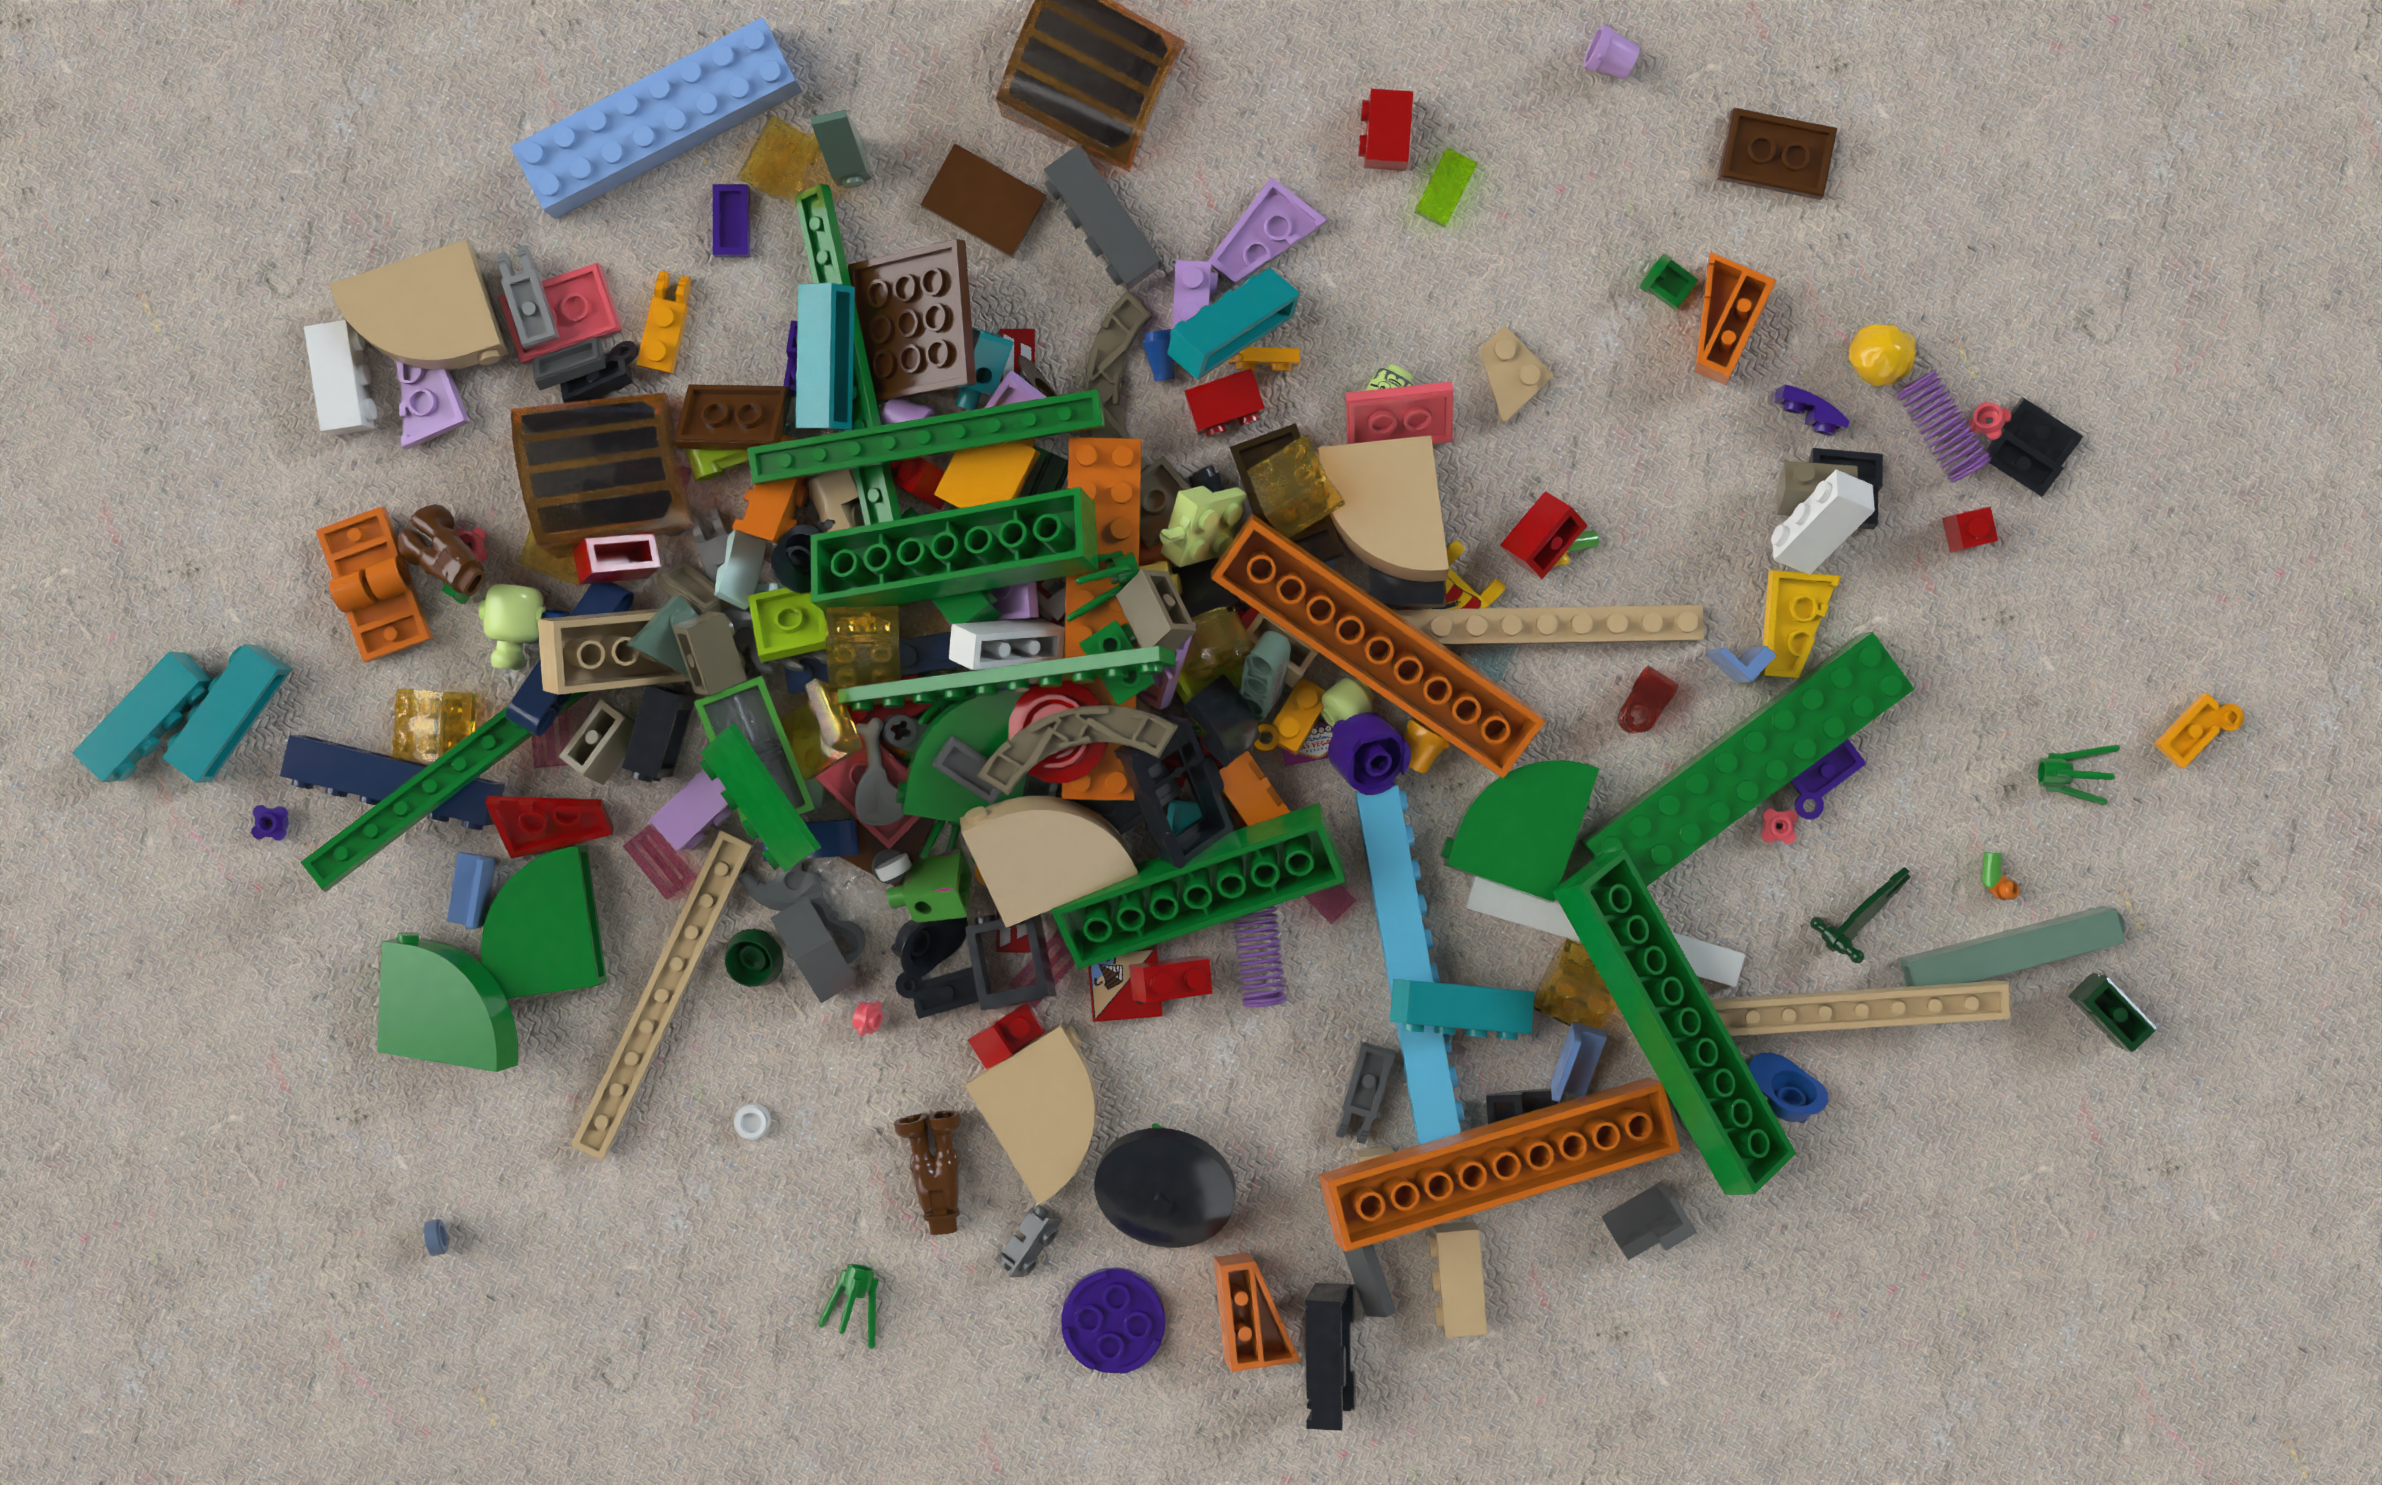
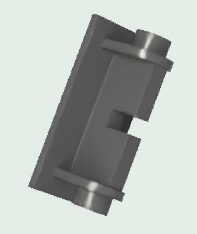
M1037 1205L1035 1209L1031 1208L1018 1227V1230L1026 1236V1239L1023 1241L1017 1235H1013L999 1255L1001 1259L998 1264L1009 1271L1007 1274L1009 1277H1024L1036 1268L1039 1262L1037 1257L1043 1248L1050 1245L1058 1234L1057 1227L1062 1222L1061 1218L1046 1217L1049 1212L1040 1205Z

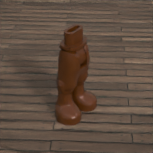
M438 504L425 506L417 510L411 516L410 521L417 529L429 536L432 542L416 530L404 529L398 537L400 556L410 564L421 566L427 574H433L449 585L454 591L464 593L466 596L474 595L484 582L486 575L483 572L482 564L478 561L473 551L459 538L457 531L453 530L455 523L451 512Z
M936 1111L929 1115L930 1128L934 1134L936 1145L935 1156H932L929 1150L928 1123L925 1113L906 1116L894 1121L896 1134L899 1137L908 1138L912 1148L909 1169L914 1176L918 1199L924 1212V1221L929 1222L930 1235H942L958 1231L956 1217L960 1215L958 1208V1167L960 1160L956 1150L953 1148L952 1139L953 1131L960 1126L959 1111Z

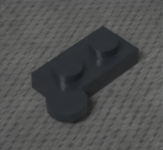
M972 966L923 980L922 977L914 978L908 976L903 972L897 977L895 983L898 994L907 999L913 998L918 1019L979 1002Z

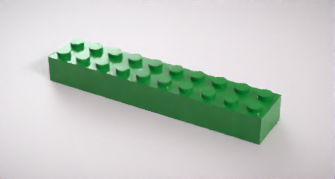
M1873 632L1861 633L1581 839L1580 843L1592 859L1598 855L1626 849L1647 887L1915 688Z
M1626 849L1598 855L1556 888L1553 893L1725 1195L1756 1194L1796 1152Z

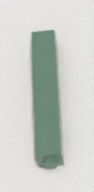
M2100 906L1899 959L1906 987L1971 983L2124 944L2123 933L2126 927L2124 919L2117 912V909Z

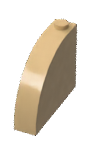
M467 240L329 284L334 300L349 324L381 353L403 364L429 370H453L477 364L490 365L498 362L501 356L509 354L476 252Z
M1431 435L1318 447V460H1312V468L1320 481L1326 506L1336 533L1348 549L1371 567L1397 578L1422 582L1446 581L1449 565Z
M1051 796L1017 797L985 808L983 806L975 807L960 818L961 833L1006 928L1138 874L1135 859L1126 841L1113 825L1090 808L1070 800Z
M1063 1021L1015 1051L1011 1057L983 1070L965 1084L966 1089L1039 1205L1060 1191L1076 1173L1088 1151L1096 1120L1097 1101L1095 1085L1088 1063L1078 1047L1082 1044V1041L1072 1026L1066 1028Z

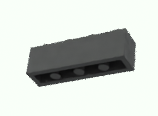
M1079 145L1044 169L1048 179L1043 183L1055 201L1059 198L1063 200L1068 207L1064 211L1066 217L1075 229L1080 226L1088 235V238L1084 240L1086 245L1096 258L1102 255L1109 266L1105 268V271L1116 286L1122 283L1126 290H1130L1162 267L1159 256Z

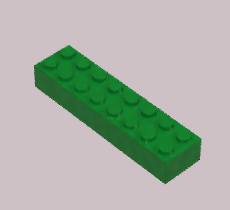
M1081 487L811 535V603L830 616L1099 571L1095 502Z
M1317 803L1230 832L1186 862L1182 868L1173 867L1171 863L1160 860L1159 856L1137 863V875L1051 909V912L1079 970L1345 883L1344 862L1321 804Z

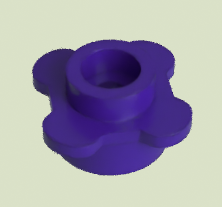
M258 805L253 809L252 814L255 817V826L252 828L251 833L254 838L273 837L274 840L279 841L286 837V829L289 823L286 808L277 806L271 809L266 808L264 805ZM269 819L272 820L271 826L267 825Z

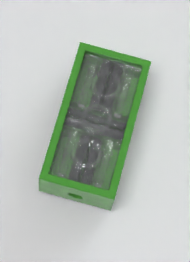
M762 676L694 701L710 743L735 723L799 816L815 810ZM739 807L736 808L741 821H745L747 818Z

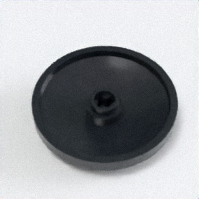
M1147 1128L1120 1137L1106 1149L1097 1167L1094 1191L1097 1203L1105 1217L1127 1236L1148 1245L1180 1248L1202 1243L1222 1230L1233 1212L1236 1183L1233 1172L1225 1158L1206 1141L1175 1129Z

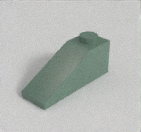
M841 110L811 117V125L830 175L836 185H843V188H855L863 185V180L871 179L862 136L847 111Z

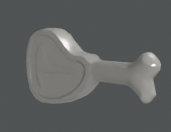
M872 718L868 724L858 723L853 728L865 741L868 767L856 789V814L861 822L873 826L888 825L900 820L904 816L901 810V803H896L898 787L889 781L887 771L882 763L879 734L884 727V723L879 718Z

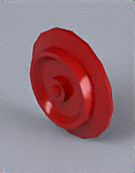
M1063 680L1062 686L1054 688H1044L1037 684L1032 686L1029 691L1017 700L1009 718L1008 740L1031 723L1050 714L1070 708L1102 705V703L1088 688L1078 683H1073L1071 680ZM1092 742L1060 750L1037 763L1027 773L1048 783H1069L1086 776L1100 763L1108 742Z

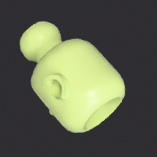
M500 583L494 584L488 589L486 600H482L479 607V617L483 621L484 634L490 639L497 640L496 649L492 652L490 659L493 667L521 670L524 667L523 643L531 644L537 641L539 638L537 619H541L542 613L545 611L544 597L540 590Z

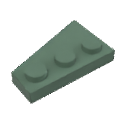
M674 595L626 645L689 678L672 626L699 615L681 595ZM747 668L744 669L746 674L749 671Z

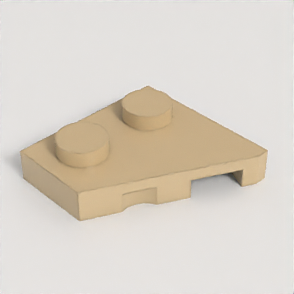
M1506 325L1478 351L1483 368L1488 376L1491 394L1494 395L1499 411V419L1503 424L1554 376Z

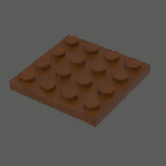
M953 239L848 264L851 286L855 287L854 300L877 404L888 402L890 399H905L976 385L966 243L964 240Z

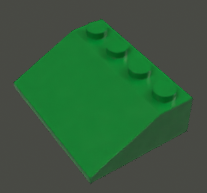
M735 723L724 730L701 751L705 760L700 762V765L711 781L717 777L726 788L720 794L732 811L739 807L747 819L741 824L753 841L760 837L768 849L762 852V854L774 870L781 867L786 872L821 848Z

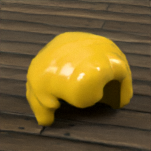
M1895 324L1865 326L1858 330L1856 336L1851 339L1848 359L1854 370L1866 383L1874 387L1891 386L1910 374L1913 369L1916 340L1909 332L1901 331Z

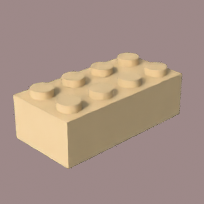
M661 608L537 619L543 691L554 694H568L690 681V679L669 666H665L653 660L650 656L626 645Z

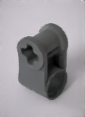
M889 715L883 720L884 727L881 730V736L888 744L908 751L912 755L920 737L930 723L926 722L924 725H920L918 720L905 715ZM902 721V728L906 730V734L904 736H897L895 740V733L890 730L892 724L899 725Z

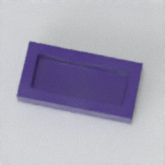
M712 184L713 255L715 257H750V186L748 184Z

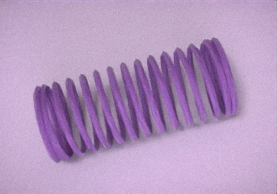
M1933 370L1898 391L1896 396H1898L1897 399L1899 401H1902L1928 387L1903 405V407H1907L1935 392L1907 412V414H1911L1939 399L1914 416L1911 421H1915L1944 405L1935 413L1916 424L1918 428L1948 412L1933 424L1920 431V434H1924L1945 421L1954 418L1925 437L1924 441L1959 424L1928 445L1931 448L1956 433L1963 431L1933 451L1932 454H1937L1950 445L1968 437L1936 460L1940 461L1972 444L1963 452L1941 465V468H1944L1959 458L1976 451L1967 459L1945 472L1947 475L1953 472L1948 477L1950 482L1953 483L1987 464L1992 457H1989V452L1980 453L1984 449L1983 445L1976 446L1979 444L1980 439L1971 440L1975 437L1976 432L1967 433L1972 425L1963 426L1967 422L1966 418L1958 420L1963 415V412L1954 413L1959 405L1950 406L1955 398L1945 400L1950 395V392L1941 393L1946 388V385L1936 387L1942 381V378H1936L1939 373H1936L1937 370Z
M1275 906L1265 908L1271 909L1268 911L1235 918L1271 917L1259 921L1235 923V927L1258 924L1272 925L1259 929L1239 930L1235 932L1236 935L1274 932L1273 934L1260 937L1239 938L1235 940L1237 943L1276 940L1265 944L1239 946L1236 948L1238 951L1277 948L1266 952L1239 954L1238 958L1277 956L1266 960L1239 962V966L1264 963L1278 964L1267 968L1240 970V974L1265 971L1278 972L1272 975L1243 977L1240 981L1252 982L1265 979H1280L1272 983L1241 986V989L1252 990L1265 987H1281L1273 991L1242 994L1241 996L1244 998L1242 1005L1244 1007L1273 1006L1287 1001V995L1281 992L1286 988L1281 984L1285 979L1280 976L1284 971L1279 969L1283 963L1278 961L1282 955L1276 953L1281 950V947L1275 944L1281 940L1275 937L1280 933L1274 929L1279 925L1277 922H1274L1278 916L1272 914L1277 910Z

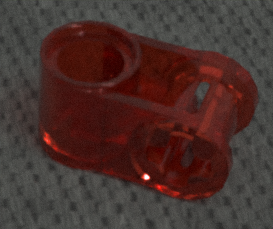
M1647 665L1636 679L1629 696L1619 710L1617 717L1620 728L1630 734L1649 731L1656 723L1663 709L1675 695L1679 684ZM1641 711L1639 718L1643 722L1633 724L1635 718L1630 715L1631 712Z

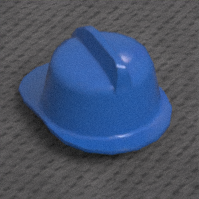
M1771 1052L1760 1053L1754 1056L1748 1065L1762 1093L1767 1096L1768 1104L1778 1118L1788 1122L1804 1124L1810 1115L1817 1114L1825 1109L1829 1100L1828 1092L1823 1084L1808 1075L1789 1059Z

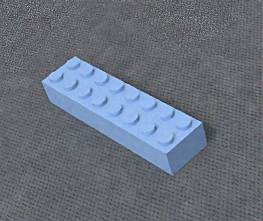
M761 17L510 147L540 206L546 213L556 219L803 91L765 19Z

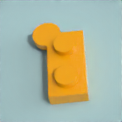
M2202 693L2153 745L2178 768L2185 769L2220 730L2235 731L2240 728L2244 722V713L2236 704L2226 703L2219 706V703L2208 693Z

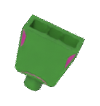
M954 849L912 863L911 868L906 871L904 885L887 889V899L890 907L894 909L907 906L913 921L917 923L967 917L972 873L962 849Z

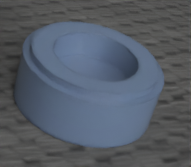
M440 1219L425 1222L424 1238L430 1256L445 1254L448 1250V1237L444 1223Z

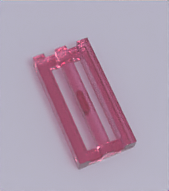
M568 709L558 716L561 752L570 741ZM553 723L545 732L547 760H544L542 735L532 736L534 768L569 765L562 759H556Z
M649 824L623 845L625 850L666 900L671 899L678 891L682 890L689 882L696 878L652 824ZM649 835L653 839V841L658 845V847L662 850L666 857L680 872V874L683 876L681 880L670 868V866L666 863V861L662 858V856L657 852L653 845L649 842L646 836ZM638 843L642 845L674 886L669 888L635 845Z
M1057 932L1046 943L1048 951L1056 943L1061 947L1050 959L1051 969L1066 952L1071 956L1064 939ZM1072 956L1054 975L1055 985L1074 966L1075 962ZM1033 959L1010 982L1009 985L1013 989L1022 987L1019 983L1034 968ZM1036 976L1026 986L1037 984ZM1042 999L1030 1001L1029 1003L1035 1008Z

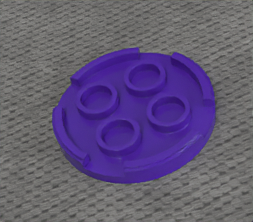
M1116 1267L1099 1269L1081 1278L1068 1293L1061 1316L1062 1335L1071 1354L1085 1367L1105 1373L1124 1374L1146 1364L1159 1349L1166 1324L1164 1304L1156 1288L1140 1274Z

